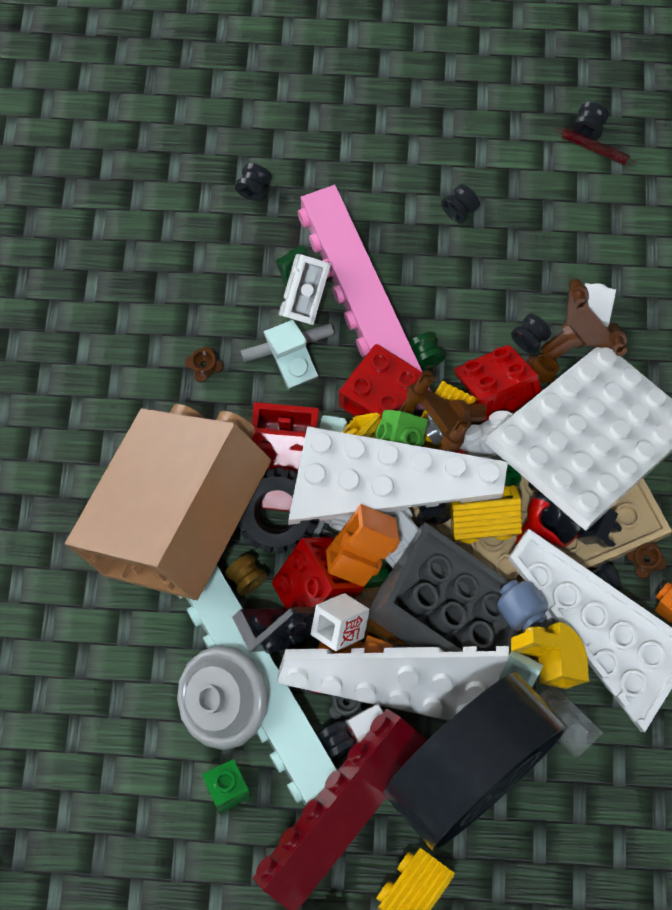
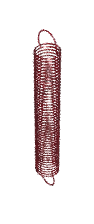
M569 128L565 129L564 135L561 137L582 148H588L589 151H595L596 154H602L603 157L606 156L614 161H619L621 165L626 164L625 156H628L630 159V155L624 154L619 150L617 151L612 147L610 148L594 139L590 143L587 139L588 137L583 134L577 133L575 136L574 131ZM614 151H615V152L617 151L619 154L621 153V154L623 155V157H622V156L620 157L619 155H618V157H617V155L614 153Z

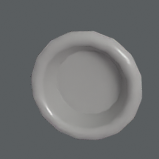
M221 645L200 651L187 663L179 679L177 695L181 720L191 736L206 747L228 750L242 746L257 734L266 716L268 694L264 676L254 660L237 648Z

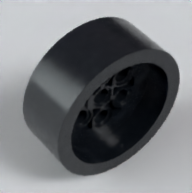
M513 672L478 695L430 737L394 775L386 786L383 795L432 851H436L469 827L513 788L556 745L567 731L568 726L518 672Z

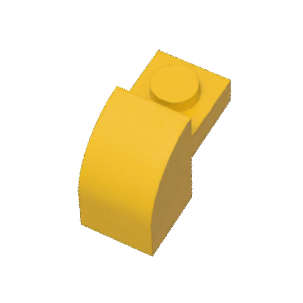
M558 622L545 628L529 627L525 629V633L511 638L512 652L536 656L539 663L543 665L539 674V684L568 689L589 681L588 658L585 646L579 635L570 626Z

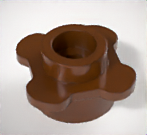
M209 347L198 349L185 359L186 368L193 371L197 382H205L208 376L213 373H220L223 368L222 362L216 360L213 350ZM205 362L207 365L202 367L201 363Z
M539 354L537 358L530 356L527 359V363L538 374L539 383L548 382L551 384L557 379L555 375L559 371V365L554 358L547 354Z
M655 542L642 544L636 550L627 553V559L633 562L636 567V575L640 578H647L651 572L656 570L662 571L666 567V560L662 558V553ZM644 557H648L650 561L645 562Z

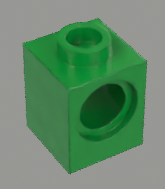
M234 759L202 774L219 814L251 799L249 790Z

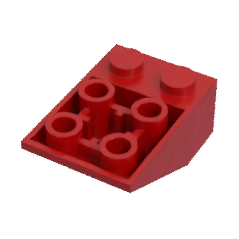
M254 402L251 424L256 432L251 440L271 459L267 469L284 468L298 472L307 426L319 428V408ZM271 491L261 498L258 509L290 512L293 498L284 491Z

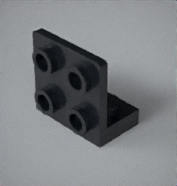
M292 607L287 611L285 608L241 609L232 618L249 652L265 651L269 654L285 649H301L305 646L306 639L311 636L316 607Z

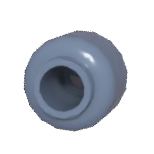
M513 580L501 588L500 593L502 596L497 602V608L511 629L515 631L523 630L525 632L526 628L538 627L547 619L545 613L548 609V603L533 582L524 581L518 583L517 580Z

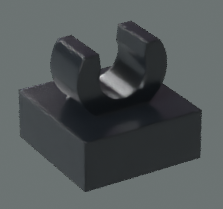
M610 508L588 530L585 531L582 528L577 539L585 545L599 544L604 548L614 547L615 542L610 540L608 536L610 532L616 533L622 530L620 524L615 522L618 513Z

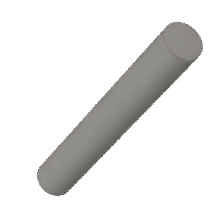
M331 323L301 332L307 343L334 336ZM267 342L241 350L240 353L245 363L271 355L272 351Z

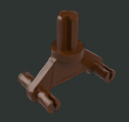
M573 279L569 284L566 323L562 325L563 331L542 346L543 354H547L556 360L575 346L579 349L584 345L600 348L607 347L613 349L617 356L624 355L627 351V336L625 332L620 329V326L618 327L617 323H611L608 327L589 306L587 287L583 285L580 279Z
M423 371L416 384H411L406 391L408 397L400 407V411L413 414L417 405L422 404L444 434L442 437L443 444L439 450L457 451L464 443V435L471 427L470 422H480L487 418V407L484 404L467 405L463 400L449 401L428 390L435 376H432L433 374L429 371Z

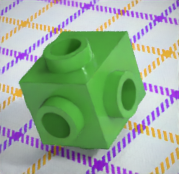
M383 410L381 423L376 429V439L423 447L428 419L402 411Z

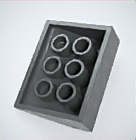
M427 523L420 527L381 585L368 615V618L411 647H439L443 652H463V647L477 646V651H496V646H509L510 652L511 638L518 634V631L511 629L497 608V602L502 596L500 590L509 581Z

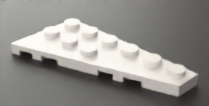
M307 426L288 525L299 524L300 521L319 519V521L331 520L332 517L352 515L360 504L386 513L408 510V507L426 505V507L439 506V503L455 501L466 503L502 498L508 462Z
M530 529L526 530L508 557L509 561L525 581L534 583L547 601V610L555 621L570 626L579 635L587 652L588 664L639 731L645 732L672 689V627Z
M477 646L463 647V652H443L439 647L384 648V653H365V648H351V653L332 654L328 649H285L278 672L277 683L450 720L473 699L499 680L509 657V646H496V651H477Z

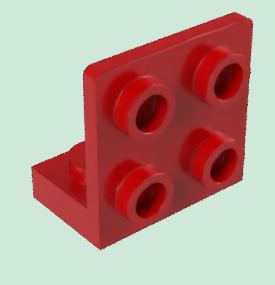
M375 344L340 388L339 407L354 417L379 413L382 419L383 410L400 411V407L408 397L406 391L411 384H416L422 372L382 346Z
M510 345L499 347L491 353L474 360H469L454 369L455 376L476 398V403L484 404L487 407V418L481 421V424L489 420V416L497 411L516 413L541 392L538 374Z
M333 537L301 538L272 580V585L286 610L292 607H316L317 604L344 593L350 597H357L364 588L328 573L326 550L334 541Z

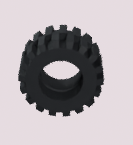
M275 468L267 469L237 525L242 531V537L248 539L254 548L257 549L259 547L264 549L263 552H278V554L285 553L291 549L293 551L301 538L310 537L315 530L319 519L300 521L299 524H291L285 529L276 530L266 526L258 514L259 502L268 492L275 490L284 491L293 498L298 472L292 469Z

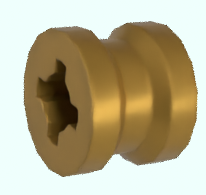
M246 554L238 558L225 571V576L237 584L236 589L241 596L257 589L267 578L266 572L263 569H258L255 565V558L252 554Z

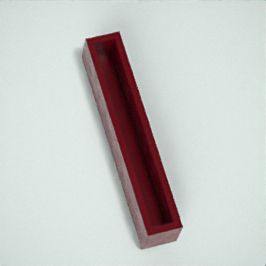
M386 709L383 714L377 716L371 723L370 731L362 741L356 743L350 749L346 761L339 770L334 771L327 778L325 787L319 795L306 804L302 816L296 824L283 833L279 845L272 854L260 862L252 879L265 893L287 910H298L386 799L383 792L390 780L427 740L389 709Z

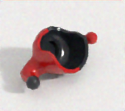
M539 492L529 503L527 521L521 528L522 534L517 535L516 545L526 530L530 529L544 540L561 547H566L577 538L582 527L543 493Z

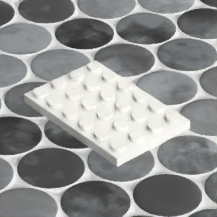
M596 347L487 436L484 443L586 531L672 452V398L621 356L615 355L612 349Z

